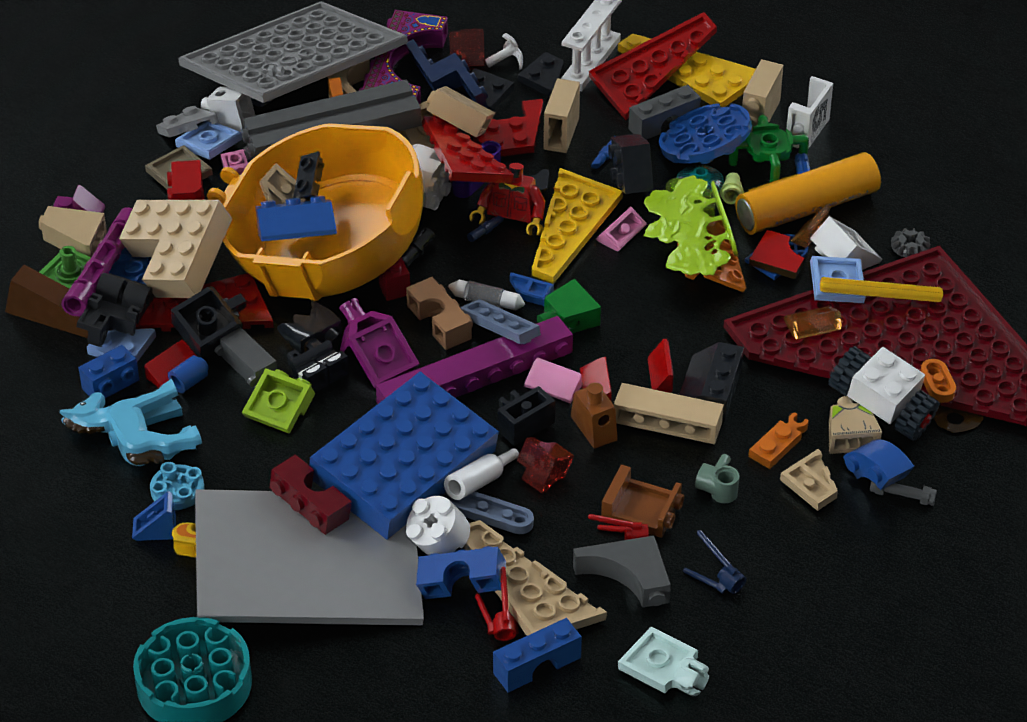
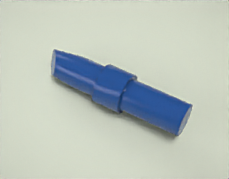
M611 140L599 151L598 156L591 165L592 168H599L610 158L608 145L612 144Z

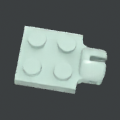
M650 627L618 661L619 670L663 693H666L671 688H678L690 696H697L701 691L693 688V686L703 690L709 679L708 666L696 660L698 658L697 649L653 627Z

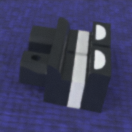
M315 338L308 342L305 353L301 354L298 350H293L287 354V363L292 369V378L307 380L311 383L314 392L328 386V383L332 384L349 374L348 356L343 351L336 352L329 340L322 343Z

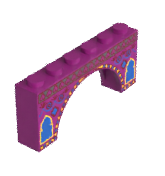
M395 10L392 18H389L387 21V28L405 34L408 42L414 39L417 45H422L424 49L443 48L448 35L447 17ZM406 44L376 56L375 60L372 59L370 62V72L365 74L363 88L360 87L359 91L402 81L393 72V68L400 59L410 54ZM409 84L413 97L415 96L418 103L421 104L420 86Z

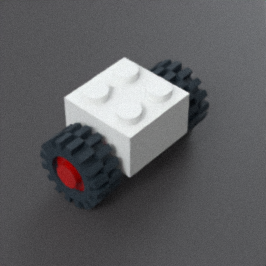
M855 346L851 347L848 352L844 353L843 358H840L828 381L829 386L844 396H848L888 424H891L897 418L895 430L912 441L917 440L922 432L926 430V427L930 425L940 405L939 401L921 390L925 374L884 347L873 357Z

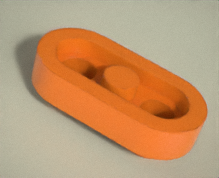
M938 359L924 361L921 365V372L925 374L923 383L929 395L941 403L953 400L956 384L946 364Z

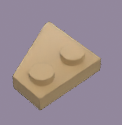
M276 163L260 180L259 184L266 201L274 200L276 204H285L286 199L293 198L296 180Z
M819 449L781 472L780 480L817 511L837 498L838 490L834 481L830 479V471L827 466L825 467L822 461V453Z

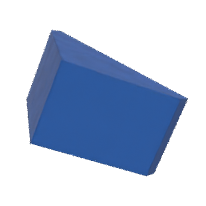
M167 491L133 518L132 539L136 541L173 539L172 530L176 526L173 493Z

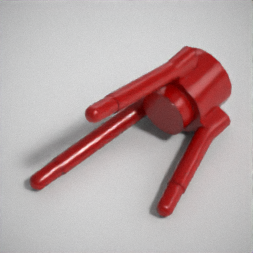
M594 514L588 515V518L591 520L618 525H598L597 529L625 533V540L649 536L648 524Z
M501 567L503 611L495 615L493 622L480 594H476L475 598L486 621L488 634H494L497 640L508 641L513 639L516 634H519L517 621L509 612L506 568Z

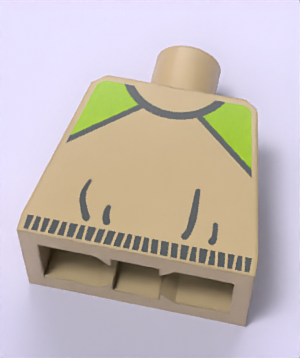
M848 396L839 398L837 405L831 406L829 417L830 454L849 453L873 440L881 439L882 431L873 413L860 404L853 403V400Z

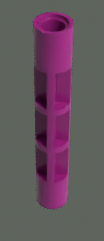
M133 208L121 209L109 227L108 233L98 244L95 253L85 264L84 270L62 299V308L69 315H82L88 306V299L91 298L92 293H96L101 275L103 273L108 274L113 264L120 258L125 246L119 238Z

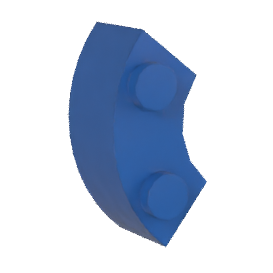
M881 439L873 440L847 453L843 457L847 468L854 473L857 479L866 477L874 482L880 490L905 478L914 468L909 458L898 447Z

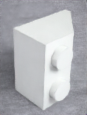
M830 216L810 238L817 245L815 250L823 257L861 259L862 270L882 261V258L855 230Z

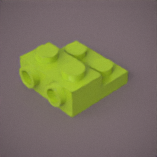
M265 368L242 414L244 417L290 434L299 415L304 416L315 392L311 387V383L303 378L296 380L281 370L276 369L272 371Z

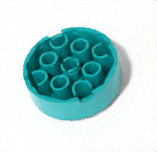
M189 617L166 623L151 632L152 637L144 645L140 644L135 654L133 668L139 701L148 715L158 722H223L243 706L251 691L252 675L248 647L242 636L235 629L232 628L230 630L220 625L219 621L215 619Z

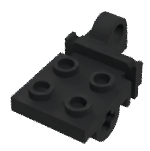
M103 273L98 281L96 293H92L91 298L88 299V306L77 321L76 327L88 330V343L98 347H102L109 328L133 336L136 330V323H139L155 297L152 293L153 290L145 284L111 273Z

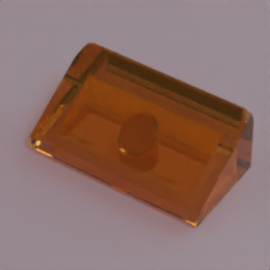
M826 204L811 216L791 239V242L805 248L808 247L812 242L810 239L812 235L828 218L830 205Z
M831 306L784 317V321L795 339L842 329L840 311Z

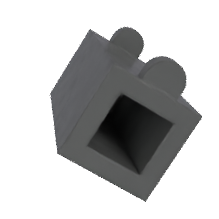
M241 327L220 338V345L214 350L218 356H222L247 381L248 385L254 388L265 368L272 371L277 369L276 360Z

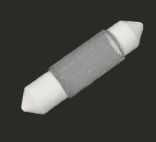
M459 279L448 286L456 297L464 298L471 302L481 299L496 307L513 311L525 305L520 294L482 283Z

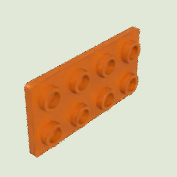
M722 220L709 223L707 225L708 233L715 236L724 233L725 229ZM706 236L705 239L710 240L712 237ZM724 239L719 249L727 251L731 259L727 264L717 267L714 275L704 277L744 292L746 284L739 259L733 254L729 240ZM716 240L709 242L705 246V250L709 251L714 247L713 243ZM717 249L713 250L711 253L716 254ZM699 273L694 275L685 274V277L694 280Z

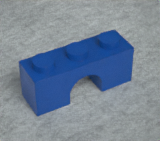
M486 546L482 549L458 550L451 553H433L428 556H420L418 559L416 585L425 599L452 596L454 583L463 576H469L478 593L501 590L500 569L501 567L506 568V560L498 546Z
M566 617L494 651L493 674L507 692L513 691L532 682L535 668L546 660H550L554 667L559 669L580 659L582 636Z

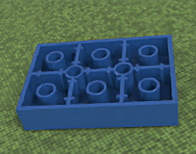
M420 371L310 457L309 466L314 469L313 481L324 490L331 486L337 488L352 501L350 511L388 540L407 524L408 516L412 511V505L416 500L426 499L431 496H441L446 492L444 481L448 475L484 455L495 452L499 431Z

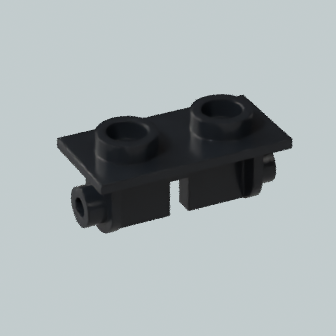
M319 151L301 156L293 198H304L305 201H311L310 197L318 196L320 185L315 181H321L324 168L323 159L320 157Z

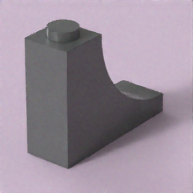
M654 536L573 549L575 575L595 574L617 580L627 586L637 596L642 608L670 603L671 585Z

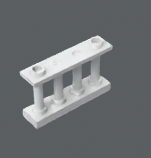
M594 0L562 41V46L572 48V65L561 79L580 82L581 92L591 80L589 70L603 64L620 42L621 34L611 31L610 28L611 14L622 0Z

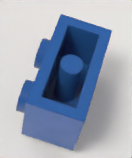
M123 345L78 367L82 390L89 397L91 394L99 392L107 398L139 381L137 360Z

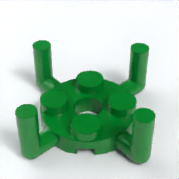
M760 115L758 125L754 126L753 131L750 132L745 141L736 147L733 153L729 154L728 164L731 166L737 165L739 149H746L752 155L754 161H770V182L780 179V160L789 159L793 145H799V154L805 153L808 156L809 137L807 135H792L788 129L785 132L779 129V125L769 123L766 115Z

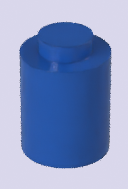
M192 355L168 372V379L172 378L177 391L184 393L208 376V364L203 358Z

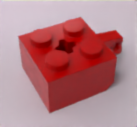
M201 161L171 162V172H167L168 187L172 186V188H167L168 200H205Z

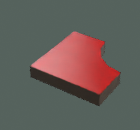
M767 230L750 257L749 266L796 279L804 265L805 258L797 255L790 248V236Z

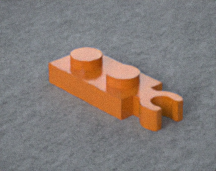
M792 413L789 416L787 424L780 420L749 449L748 457L771 469L801 440L802 433L808 429L809 420L805 419L802 423H797V413Z

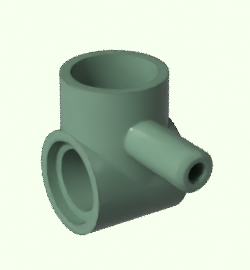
M722 454L715 466L703 463L695 481V488L711 493L712 498L720 503L733 502L738 496L739 472L734 467L728 466L731 461L730 456Z

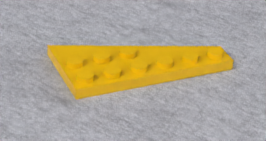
M560 168L554 187V194L545 219L544 230L540 237L539 248L536 251L533 262L532 276L554 284L623 199V191Z

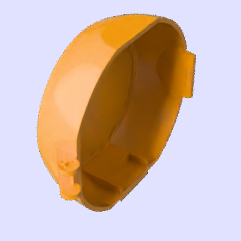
M330 123L299 131L276 142L253 158L241 175L231 167H224L220 172V177L229 184L226 190L223 192L218 188H211L207 193L209 200H220L232 217L223 242L237 263L253 278L264 284L271 297L285 296L306 298L313 301L360 287L394 265L413 241L420 223L424 200L420 164L413 146L404 136L389 127ZM319 151L320 157L323 159L324 168L321 181H315L320 185L318 196H325V200H331L337 234L261 241L258 236L255 206H261V202L266 201V198L259 184L260 180L276 163L296 180L301 156Z

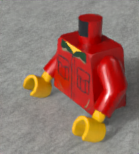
M512 163L509 165V171L514 174L512 183L489 182L480 195L477 203L478 209L471 212L469 218L472 222L474 216L480 213V225L485 222L484 211L487 210L489 215L529 223L526 227L528 235H532L533 227L537 226V235L540 236L544 230L540 221L543 220L545 199L539 187L536 186L535 179L523 175L524 166L520 163Z

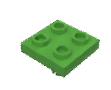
M64 246L39 273L70 289L91 257L76 251L73 246Z

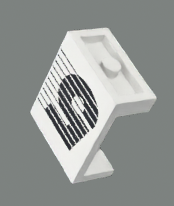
M811 76L809 83L807 107L792 102L788 109L787 129L792 135H807L809 137L808 148L830 119L833 91L832 82Z

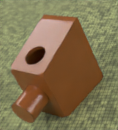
M594 382L590 383L586 388L576 391L573 398L571 418L592 447L595 449L617 441L615 407L603 391V386L600 383Z

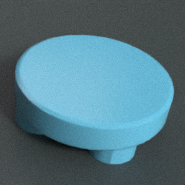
M173 462L162 464L160 470L153 476L150 482V491L154 502L167 491L173 493L175 510L193 506L195 504V489L204 490L202 472L198 467L176 465Z

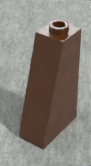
M23 265L11 279L5 312L85 338L88 337V330L76 327L80 316H71L62 308V299L69 288Z

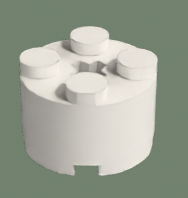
M431 496L426 499H418L413 503L412 511L407 519L406 534L427 555L451 553L459 547L462 549L470 535V524L465 515L449 499L443 496Z

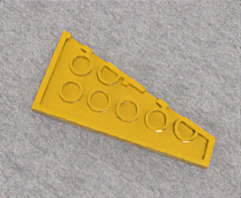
M631 34L618 43V51L623 54L650 40V38ZM696 52L668 80L679 87L689 85L703 101L710 105L720 103L721 107H726L743 95L756 69Z

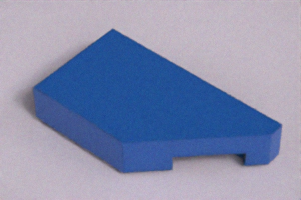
M510 273V282L524 301L544 306L545 297L554 291V284Z

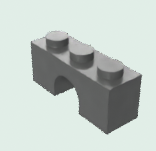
M685 85L629 107V130L633 134L641 135L646 140L660 135L661 126L668 117L675 120L689 111L699 108L701 97L689 85Z

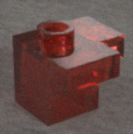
M460 29V31L449 32L450 55L454 53L461 55V58L465 59L468 66H485L483 29Z
M534 437L526 438L517 459L519 463L526 467L522 480L540 493L547 492L556 480L565 478L574 455L556 442L546 443Z

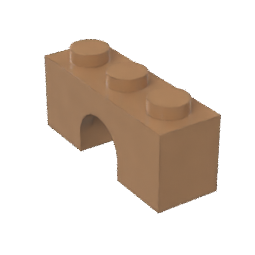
M433 277L406 288L407 306L419 320L434 316L432 317L433 336L445 350L472 339L473 321L470 315L465 314L461 310L458 302L452 299L447 294L442 284L439 285Z

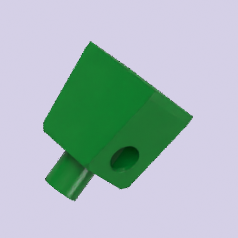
M573 279L545 297L544 313L537 316V321L540 323L559 316L571 333H576L600 325L601 306Z

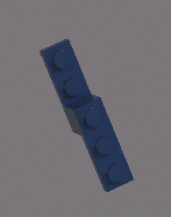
M414 39L406 44L413 62L433 91L445 86L452 90L463 86L474 102L488 109L485 100L488 98V94L483 86H478L479 81L474 72L469 73L470 69L465 59L460 60L457 54L454 53L434 63L431 58L427 60L428 55L422 45L418 46Z

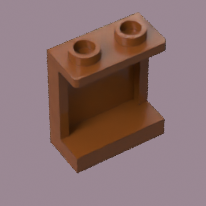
M621 465L602 500L601 516L648 524L649 534L662 538L666 529H671L673 526L676 509L680 510L684 502V495L681 494L682 484L676 482L671 491L631 479V467Z

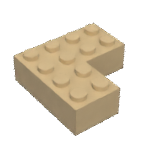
M136 200L119 240L132 257H152L142 280L148 287L152 288V293L156 298H190L202 290L232 221V217L220 200Z

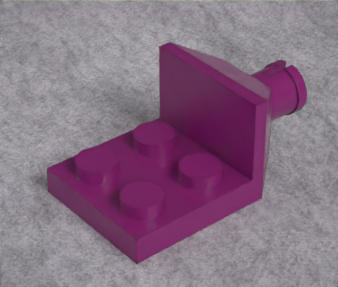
M357 298L351 299L352 303L347 301L339 307L348 321V325L344 330L340 351L344 353L354 352L374 388H376L377 384L396 378L419 366L420 363L392 316L374 311L365 313Z

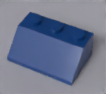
M325 196L310 197L311 201L301 202L300 198L286 199L285 204H276L274 200L262 201L261 206H255L259 238L261 241L337 234L331 200H325Z

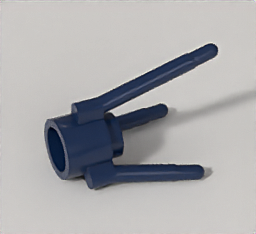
M698 530V536L724 565L717 575L719 583L688 568H684L683 572L716 588L722 594L727 590L731 594L737 593L743 588L747 578L731 565L701 530Z

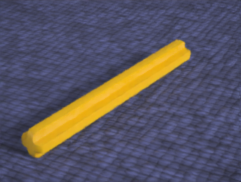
M822 277L819 284L821 292L930 302H941L943 298V289L941 287Z

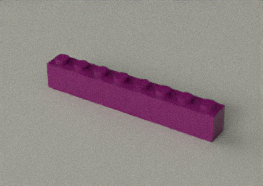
M555 316L537 323L540 327L541 335L531 339L529 343L518 344L506 337H500L377 384V404L420 371L453 397H459L531 369L536 358L552 361L572 353L573 334L559 316Z

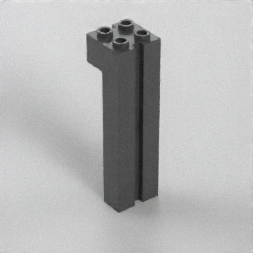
M406 79L244 118V129H241L244 143H247V146L243 147L246 159L249 161L276 142L299 131L322 124L389 127L397 132L422 126L421 107L416 97H413L412 89Z

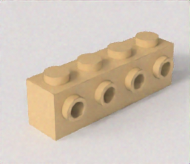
M622 383L614 402L617 424L715 444L722 425L724 404Z

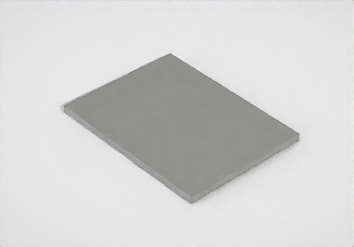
M321 1L183 55L178 59L180 66L265 103L407 44L408 40L405 34ZM298 51V56L301 57L303 60L301 62H298L297 56H284V52ZM278 59H280V64L294 65V70L285 69V72H289L290 75L281 76L277 74L276 68V78L271 76L264 77L268 73L269 65H275V67L279 65L276 63ZM287 59H295L292 62H284Z
M195 489L197 618L204 617L215 619L219 622L423 625L422 595L416 585L418 570L417 545L407 536L406 525L386 540L350 511L348 521L325 535L318 528L313 527L299 512L294 511L285 500L275 495L273 491Z

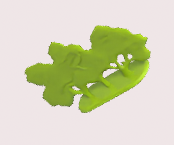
M695 175L678 180L673 192L654 190L650 196L645 198L644 204L648 211L661 217L654 223L649 224L644 236L649 238L657 237L659 241L665 243L676 241L679 244L668 256L666 268L681 271L683 274L688 275L701 273L704 276L714 275L717 267L727 264L731 259L727 251L719 249L724 239L729 240L733 254L738 257L733 233L714 180L711 182L714 198L711 199L703 197L708 181L697 179ZM695 200L702 201L701 203H694ZM711 203H716L719 215L710 217L704 212V208ZM722 220L725 232L717 236L709 234L707 225L711 222ZM706 236H711L712 239L707 240V239H705V237H706ZM716 240V242L713 243V245L715 246L712 247L709 251H706L705 246L709 242ZM717 249L716 254L711 253L713 250Z

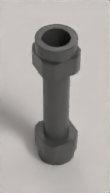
M871 482L870 491L875 492V494L883 495L884 492L919 499L920 504L927 506L928 504L934 506L937 493L936 489L928 486L919 489L894 483L882 490L874 482Z

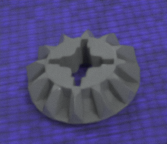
M906 228L902 232L896 231L891 239L892 249L902 257H908L928 250L931 245L930 237L925 236L924 231L916 232L915 228L912 231Z

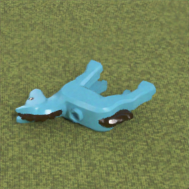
M172 378L154 392L143 394L137 398L121 400L103 408L105 397L102 393L95 392L74 408L60 410V414L64 416L61 419L62 423L68 429L78 433H108L112 446H118L123 458L128 463L136 466H143L149 463H165V460H170L180 451L196 449L197 445L202 444V439L196 425L192 427L189 425L182 428L180 433L171 435L147 431V426L183 416L180 404H178L177 400L172 401L173 397L178 396Z

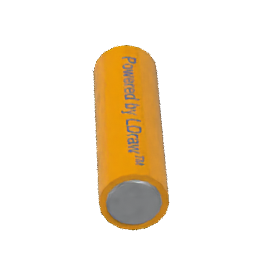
M862 152L739 194L735 202L738 219L743 229L748 234L753 235L875 193L880 189L881 185L879 168L870 154Z

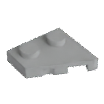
M190 106L183 109V113L177 116L171 115L164 118L163 122L156 125L159 134L172 137L198 129L197 124L203 121L211 122V124H216L219 121L216 113L197 108L196 106Z

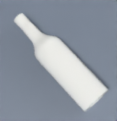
M513 448L499 456L494 454L484 455L453 472L445 478L444 488L446 493L451 498L460 500L496 480L502 474L503 467L519 457L518 450Z

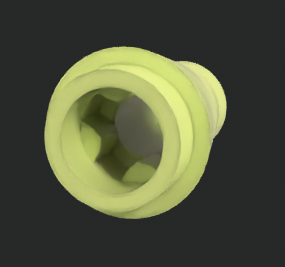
M729 173L720 190V196L726 203L735 204L736 197L744 193L740 182V176L737 173Z

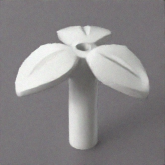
M505 33L502 37L507 41L503 46V50L485 59L488 67H491L505 58L514 55L517 57L519 70H521L523 67L522 52L514 38Z

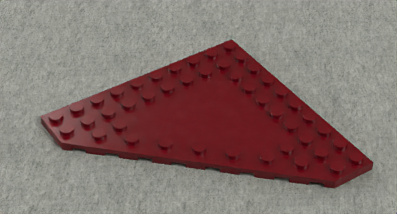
M940 246L864 271L863 280L941 287L943 289L941 302L866 296L864 303L818 301L814 299V291L812 289L724 320L725 330L738 346L744 347V354L749 360L828 379L831 378L830 375L834 371V367L838 365L840 358H843L844 353L848 352L853 346L871 357L884 347L919 371H921V365L924 361L938 359L946 364L956 384L954 399L946 403L939 402L941 406L1027 426V344ZM923 383V384H922V387H921V390L924 391L925 393H927V394L929 395V393H928V391H927V389H926V387H925V385H924V383Z

